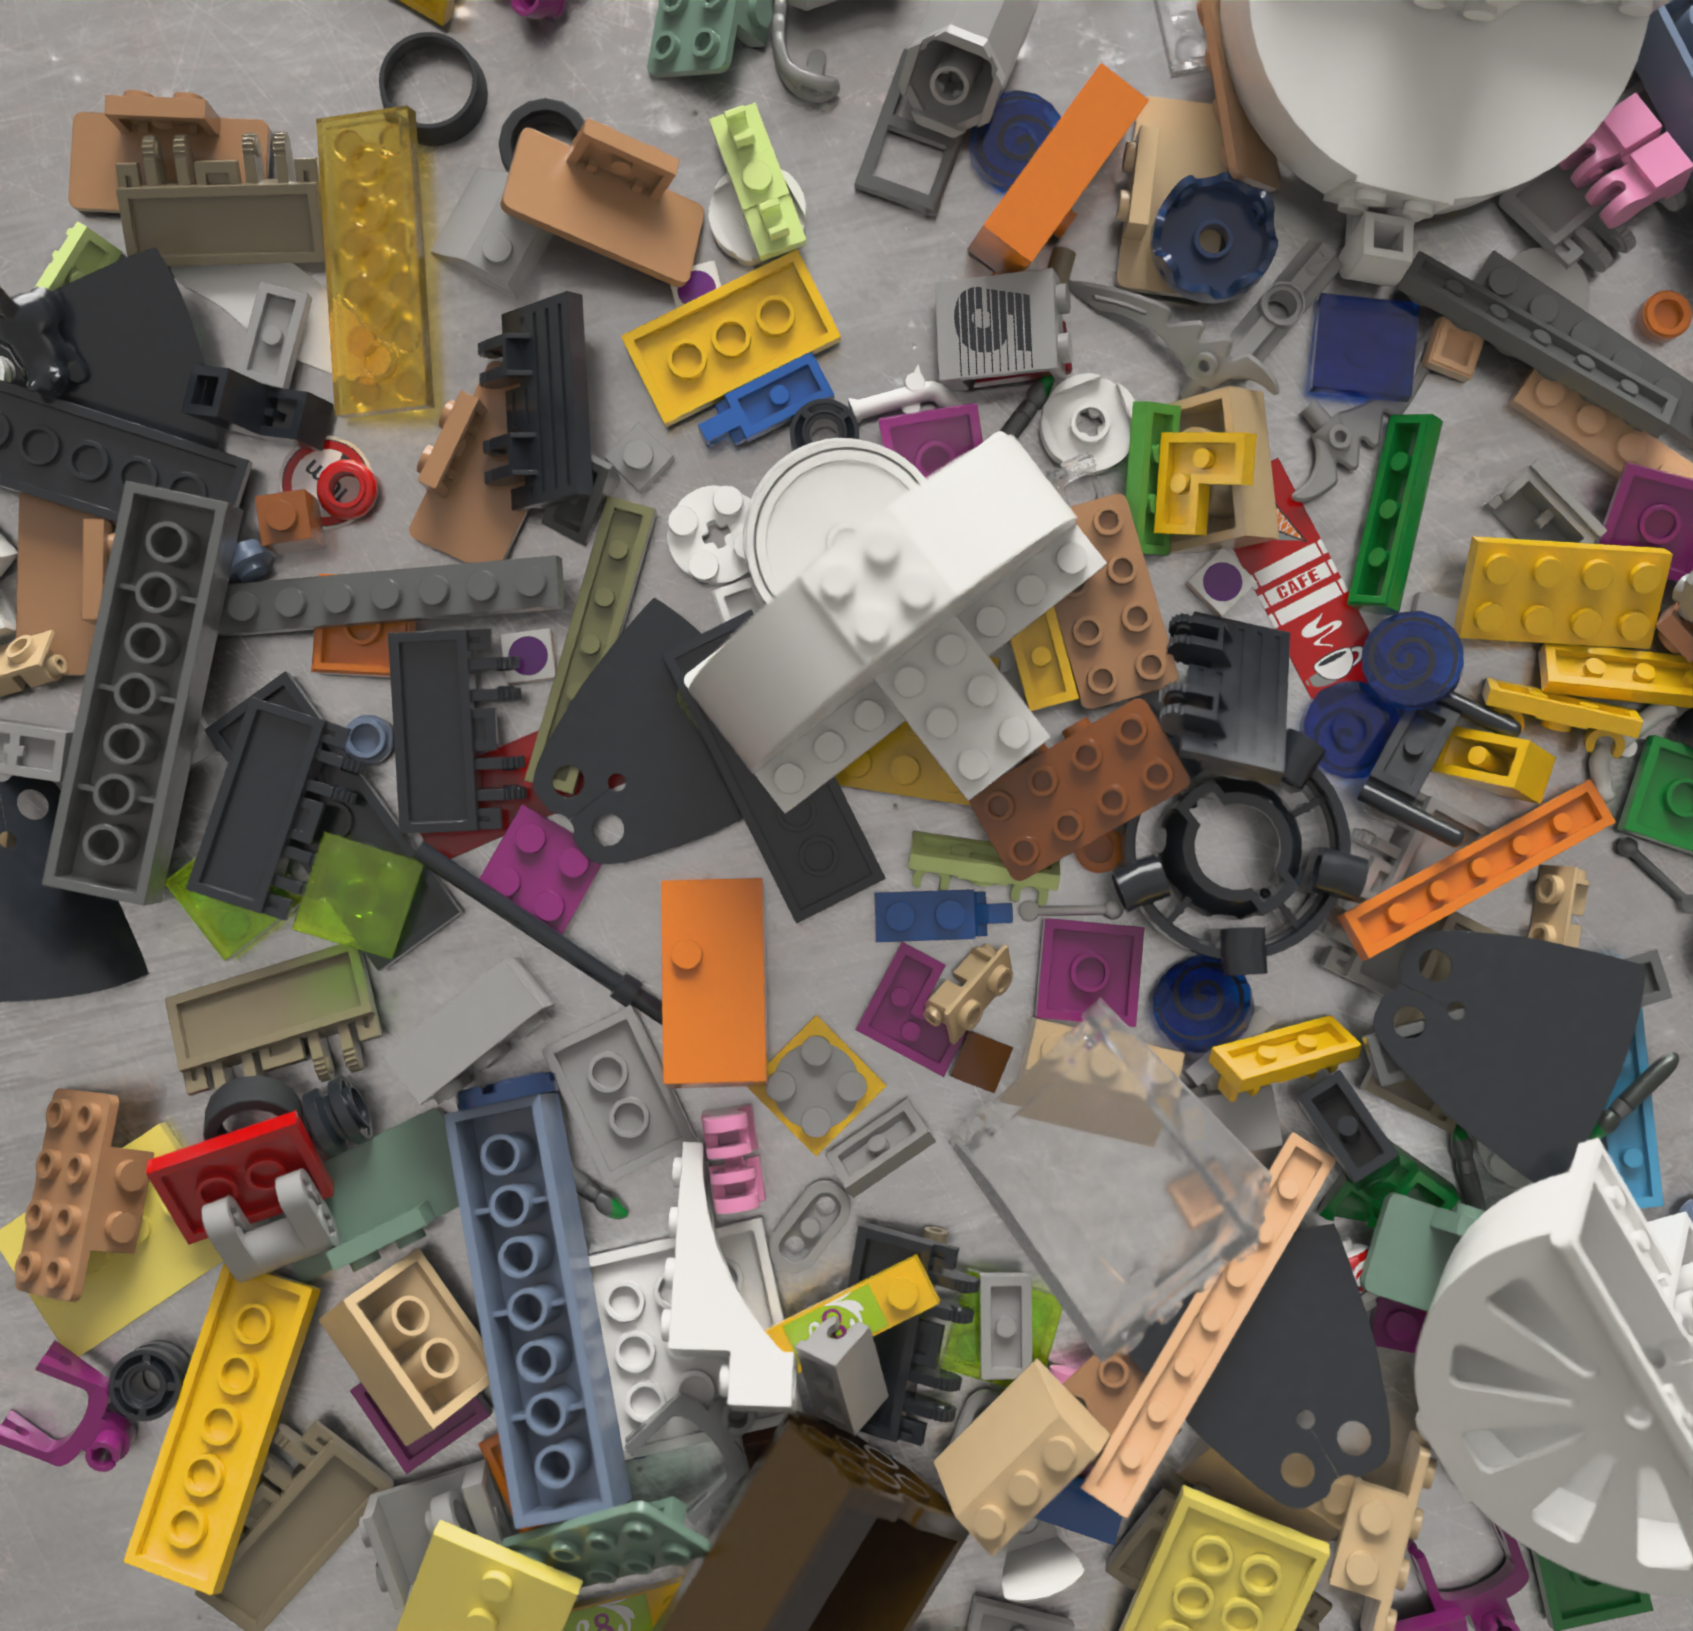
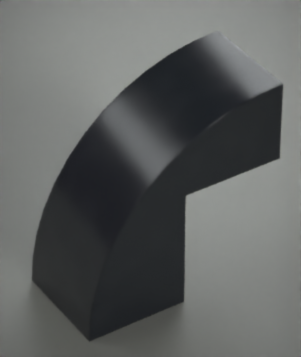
M193 364L181 413L252 437L304 449L323 451L334 404L308 391L271 388L230 368Z

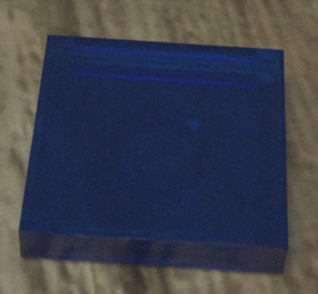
M1321 293L1317 306L1309 392L1408 403L1412 397L1420 305L1406 301Z

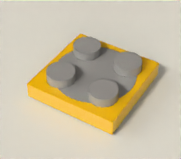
M816 1014L768 1062L769 1086L746 1087L817 1157L887 1084Z

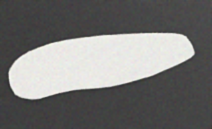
M293 263L170 266L173 275L179 283L222 307L246 329L248 328L260 281L308 293L312 297V303L297 360L336 376L366 385H378L389 372L393 363V356L385 343L335 296Z

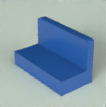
M1075 1477L1033 1517L1114 1546L1123 1516L1081 1489L1080 1487L1085 1480Z

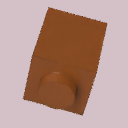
M306 489L255 496L263 547L277 556L326 548L319 500Z

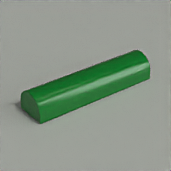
M1434 414L1390 415L1347 605L1353 608L1379 615H1399L1443 421Z

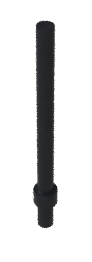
M422 841L413 854V859L610 990L611 998L625 1007L631 1004L662 1025V1001L641 988L643 982L628 972H625L623 975L465 868Z

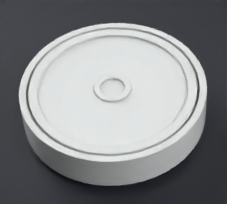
M832 438L812 442L792 451L779 460L766 473L754 491L748 505L743 528V548L747 568L754 585L766 603H769L798 578L801 573L884 508L889 507L909 491L926 480L925 477L913 464L896 452L875 443L853 438Z

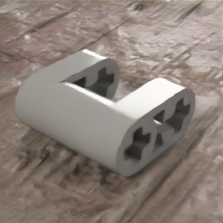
M301 1168L276 1178L275 1185L278 1200L286 1217L259 1228L253 1229L241 1208L231 1196L203 1206L202 1219L207 1235L238 1282L248 1281L339 1245V1233L334 1217L305 1169Z

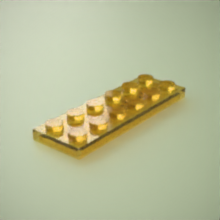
M405 105L316 119L335 415L342 418L432 409L434 408L416 111Z

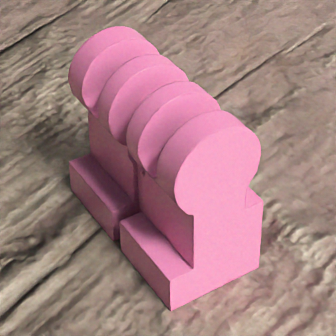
M1636 92L1614 106L1598 129L1576 151L1558 164L1562 170H1569L1579 165L1570 178L1577 189H1582L1597 181L1586 193L1585 200L1591 207H1598L1611 201L1600 213V219L1609 229L1622 225L1640 210L1664 197L1667 200L1683 191L1693 170V163L1670 134L1665 132L1659 136L1662 124ZM1614 166L1618 168L1617 170H1614L1608 173L1607 175L1603 176L1610 168Z
M752 1103L703 1110L701 1120L707 1159H723L711 1162L708 1167L716 1214H729L759 1208L760 1202L766 1201L760 1155L744 1157L745 1154H749L752 1150L759 1148Z

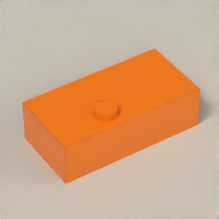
M1100 63L983 224L967 250L998 274L1025 271L1051 235L1054 234L1060 239L1078 215L1071 210L1072 206L1149 102V99L1103 63Z
M737 878L661 881L663 1084L668 1089L769 1086L765 887L763 879Z

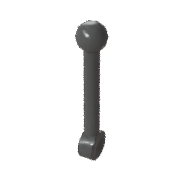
M1626 837L1620 840L1618 844L1620 854L1627 857L1631 856L1678 900L1677 906L1681 912L1693 914V895L1685 894L1638 850V843L1635 839Z

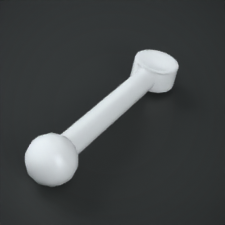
M1028 900L1020 906L1019 914L1027 922L1034 921L1038 916L1106 915L1109 919L1115 920L1122 916L1123 906L1115 900L1109 901L1105 905L1038 906L1034 901Z

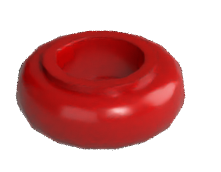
M341 459L329 464L321 472L317 481V497L321 507L329 515L341 520H355L366 515L373 508L378 497V484L373 472L365 464L353 459ZM345 477L356 478L360 483L358 496L348 503L338 502L334 495L336 484Z

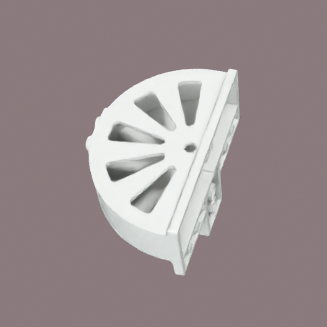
M1220 0V27L1225 56L1237 98L1249 122L1273 154L1301 180L1323 193V201L1338 204V211L1355 216H1363L1365 211L1403 217L1414 219L1415 225V222L1425 218H1432L1435 214H1444L1468 208L1528 182L1555 167L1576 151L1598 129L1624 91L1637 63L1650 14L1673 0Z
M996 432L973 451L943 468L889 507L884 508L801 573L798 578L759 610L717 651L688 672L684 678V683L700 707L785 814L905 721L966 800L969 801L1051 737L989 656L1107 565V562L1076 524L1077 516L1013 435Z
M1599 1138L1578 1145L1573 1165L1568 1173L1529 1185L1505 1197L1484 1212L1467 1229L1454 1247L1444 1268L1417 1346L1415 1389L1419 1410L1415 1420L1421 1437L1430 1443L1440 1459L1445 1477L1450 1483L1455 1484L1466 1503L1472 1502L1491 1521L1520 1543L1569 1570L1597 1581L1654 1595L1693 1597V1223L1687 1212L1647 1222Z

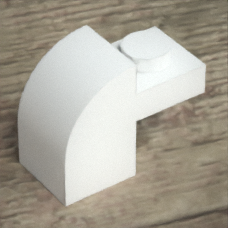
M1365 211L1363 216L1347 214L1345 246L1339 255V261L1343 264L1339 270L1340 276L1343 279L1388 287L1396 286L1413 262L1414 219Z

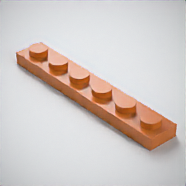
M1589 779L1342 913L1337 918L1361 961L1370 959L1614 824L1616 821L1592 780Z

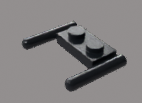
M1427 679L1417 687L1357 800L1453 848H1457L1463 844L1465 832L1414 806L1415 799L1459 717L1495 734L1515 738L1520 736L1522 726L1519 722L1446 687L1436 695H1433V692L1442 685Z

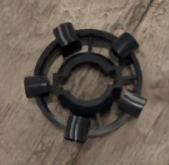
M1287 728L1285 772L1279 787L1290 794L1302 791L1308 801L1298 804L1292 810L1273 789L1258 781L1218 776L1198 783L1192 788L1188 786L1179 792L1181 795L1169 806L1159 823L1158 828L1166 830V845L1162 852H1158L1156 855H1145L1136 859V833L1141 814L1124 823L1121 833L1122 866L1110 871L1113 885L1124 910L1128 913L1140 909L1146 919L1160 933L1177 945L1204 956L1221 959L1222 975L1267 974V956L1282 952L1308 937L1328 917L1339 898L1357 902L1367 880L1369 861L1367 858L1351 854L1350 829L1342 802L1332 784L1317 767L1325 756L1326 750L1305 734ZM1175 733L1168 739L1179 756L1181 739ZM1179 756L1190 775L1191 781L1204 770L1199 769L1200 763L1198 760ZM1211 796L1222 806L1229 804L1251 806L1262 812L1272 822L1279 839V855L1277 863L1273 868L1274 873L1270 879L1271 885L1268 888L1263 887L1260 889V896L1252 888L1233 890L1222 887L1212 882L1203 873L1195 854V839L1200 823L1189 811L1191 808L1194 809L1198 806L1197 801L1199 799ZM1313 808L1319 824L1322 846L1313 847L1310 850L1300 891L1311 895L1300 911L1294 916L1291 909L1286 907L1284 903L1300 887L1295 879L1300 869L1302 835L1296 817L1310 812ZM1172 894L1178 901L1170 907L1169 912L1164 916L1154 903L1166 899ZM1187 907L1201 916L1230 915L1232 920L1264 916L1274 910L1276 916L1280 917L1285 925L1267 936L1265 934V927L1210 929L1211 942L1184 932L1172 923L1179 915L1184 913Z

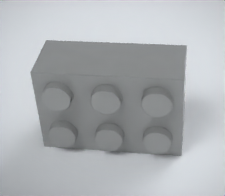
M519 957L503 959L381 1057L419 1105L435 1099L439 1105L446 1099L450 1100L458 1091L463 1090L472 1082L467 1074L474 1068L481 1072L506 1056L511 1051L507 1042L514 1036L521 1040L525 1036L529 1037L551 1019L546 1011L556 1003Z

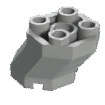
M1037 0L930 1L916 37L908 49L897 85L903 98L907 95L912 106L910 112L916 124L954 138L964 134L968 128L975 125L980 127L990 122L1020 50L1026 41L1038 6Z

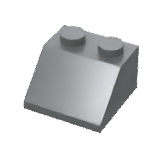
M477 167L430 253L509 297L518 300L554 234L508 215L501 209L500 202L508 172Z

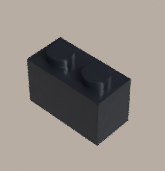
M1340 1069L1297 1096L1300 1107L1357 1191L1400 1165L1399 1154Z

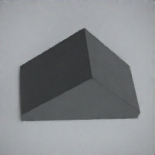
M591 454L593 496L546 507L541 522L583 545H586L602 516L607 495H613L621 480L614 465Z

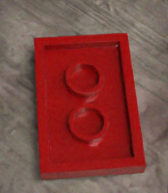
M296 1111L147 1160L146 1175L188 1245L209 1238L202 1219V1208L204 1205L224 1197L231 1196L234 1198L250 1224L284 1213L276 1192V1178L301 1168L305 1169L323 1199L334 1196V1182Z

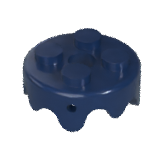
M1229 172L1200 179L1195 178L1194 175L1184 177L1174 186L1160 206L1151 229L1150 249L1153 263L1160 277L1172 290L1181 296L1201 303H1221L1231 301L1246 294L1258 284L1266 273L1278 248L1279 241L1274 227L1275 206L1271 195L1264 189H1255L1243 181L1233 179ZM1206 230L1219 232L1224 238L1225 249L1218 253L1207 252L1200 245L1199 235Z

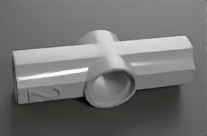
M1310 238L1229 335L1233 341L1229 355L1230 358L1233 359L1250 353L1263 363L1342 268L1343 264L1339 261L1336 252L1325 243H1320ZM1272 301L1282 303L1288 310L1289 318L1278 319L1269 312L1268 303Z

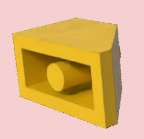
M1455 726L1431 773L1495 795L1541 805L1556 757L1530 740Z

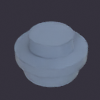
M255 539L237 543L229 580L248 583L262 578L268 572L267 566L272 561L273 556L271 552L262 547Z
M362 715L353 719L347 725L351 732L345 750L353 760L367 765L376 764L383 761L392 751L394 745L393 731L382 718L374 715Z

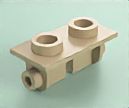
M53 630L33 636L24 635L11 643L0 646V697L22 691L26 683L32 688L61 679L62 674L67 672L68 666L65 658L60 654L55 655L49 648L55 635Z
M1540 865L1528 938L1579 948L1582 926L1570 924L1572 915L1584 916L1588 887H1590V881L1586 880L1587 871L1580 870L1578 867Z
M986 943L981 947H974L953 972L954 979L964 983V985L960 987L946 979L931 998L925 1002L924 1018L933 1026H939L941 1023H944L947 1026L950 1043L955 1045L966 1031L975 1028L986 1007L996 996H1001L1009 988L1013 978V971L1007 945L1004 944L998 951Z

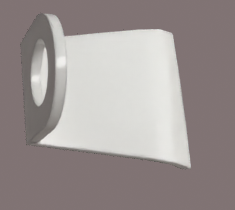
M1038 1520L1037 1526L1032 1531L1027 1533L1018 1532L1005 1544L1007 1553L1002 1574L1004 1598L1008 1601L1025 1603L1053 1597L1073 1587L1085 1574L1078 1557L1057 1536L1053 1524Z

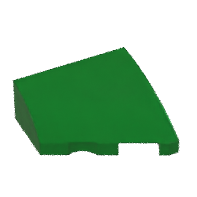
M1390 1141L1400 1156L1399 1166L1359 1191L1356 1190L1344 1170H1342L1321 1203L1318 1212L1326 1220L1334 1221L1335 1217L1364 1221L1366 1227L1375 1228L1384 1198L1389 1193L1401 1194L1450 1211L1460 1201V1197L1454 1184Z

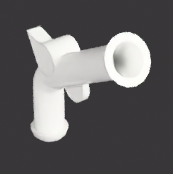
M917 365L914 372L906 377L903 388L860 400L847 398L849 409L855 415L858 424L863 419L901 409L904 414L919 412L920 403L927 401L935 402L940 408L965 404L943 384L925 381L919 365Z
M1651 704L1641 711L1639 715L1643 720L1639 737L1633 738L1622 735L1625 739V750L1622 757L1633 756L1637 751L1636 740L1665 718L1678 716L1676 706ZM1602 736L1596 741V746L1589 759L1590 778L1605 804L1613 801L1616 796V792L1613 791L1609 764L1613 758L1610 753L1613 738L1609 736Z

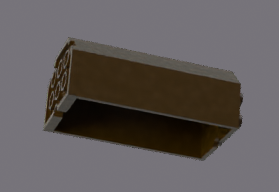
M797 1410L796 1413H786L708 1540L711 1542L708 1552L703 1557L695 1560L652 1631H910L970 1533L955 1518L949 1501L904 1462L894 1456L890 1459L879 1450L868 1446L869 1440L858 1433L853 1435L823 1419Z

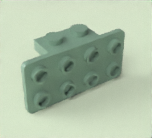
M659 0L647 63L648 72L656 78L726 72L731 65L736 37L748 47L766 46L769 24L773 16L772 7L774 0Z
M432 1108L373 1137L361 1145H357L323 1162L334 1182V1196L326 1198L324 1201L334 1217L339 1233V1245L291 1264L300 1281L308 1282L331 1270L336 1271L350 1264L353 1272L358 1271L381 1258L378 1249L394 1241L398 1248L402 1249L427 1236L423 1228L437 1217L459 1207L442 1110ZM282 1213L270 1217L269 1220L272 1223L285 1218L286 1215Z
M1387 1194L1381 1207L1361 1274V1288L1372 1294L1429 1312L1444 1268L1454 1247L1467 1229L1486 1211L1458 1203L1456 1212L1401 1194Z
M672 1496L650 1503L635 1501L506 1537L503 1539L502 1546L583 1580L582 1588L598 1583L611 1584L616 1582L618 1578L634 1574L647 1575L652 1573L653 1569L669 1565H687L690 1563V1560L703 1557L708 1552L711 1542L684 1525L687 1504Z

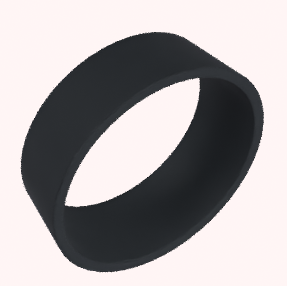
M421 32L407 36L390 49L380 68L379 89L386 117L401 135L413 142L428 146L453 143L469 134L484 114L488 99V88L483 70L475 58L458 41L447 35L436 32ZM427 46H443L463 54L469 62L472 72V88L468 100L458 113L442 122L423 124L411 121L399 114L386 96L389 76L396 64L410 52Z

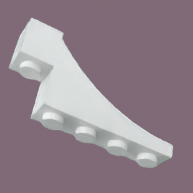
M683 1142L682 1157L674 1158L672 1171L673 1187L680 1188L679 1205L678 1207H671L669 1214L670 1238H676L675 1258H667L665 1267L666 1289H672L671 1310H664L662 1314V1341L669 1342L668 1349L675 1356L730 1358V1365L722 1364L720 1396L728 1397L727 1405L733 1411L796 1413L798 1359L794 1352H783L770 1339L752 1316L738 1292L723 1257L714 1224L708 1168L710 1159H707L705 1145L703 1142Z

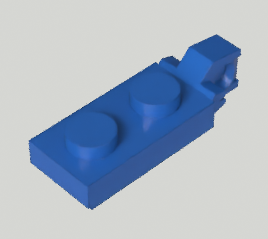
M809 352L725 394V399L715 405L718 415L698 424L699 433L708 449L730 438L735 446L745 441L748 443L792 421L797 411L808 402L824 398L834 400L835 394L813 352Z
M974 889L874 893L876 942L976 939L977 936H988L987 924L1013 923L1012 903L986 904V891L974 892Z

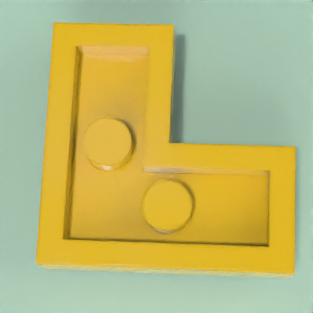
M1161 432L1154 533L1207 536L1210 485L1253 486L1257 434L1247 432Z

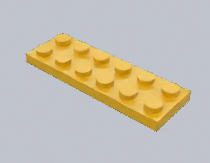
M223 1263L123 1561L124 1563L209 1595L222 1593L321 1292L320 1288L272 1272L240 1283L234 1278L226 1264Z

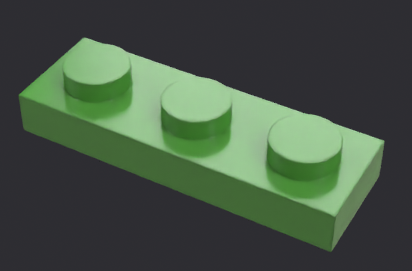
M1150 401L1133 402L1126 499L1143 554L1170 556L1171 534L1154 533L1161 432H1179L1181 406Z

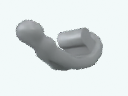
M775 0L772 19V48L776 69L783 83L795 96L807 102L822 103L831 100L838 94L841 87L835 77L825 76L827 63L825 52L820 49L810 51L805 70L797 67L791 61L785 37L789 7L788 0Z

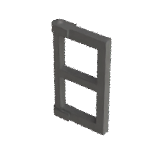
M904 48L854 187L905 205L909 209L923 214L937 216L942 196L965 133L951 138L916 124L914 121L894 115L901 97V92L897 85L908 49ZM888 130L945 150L929 195L872 175Z

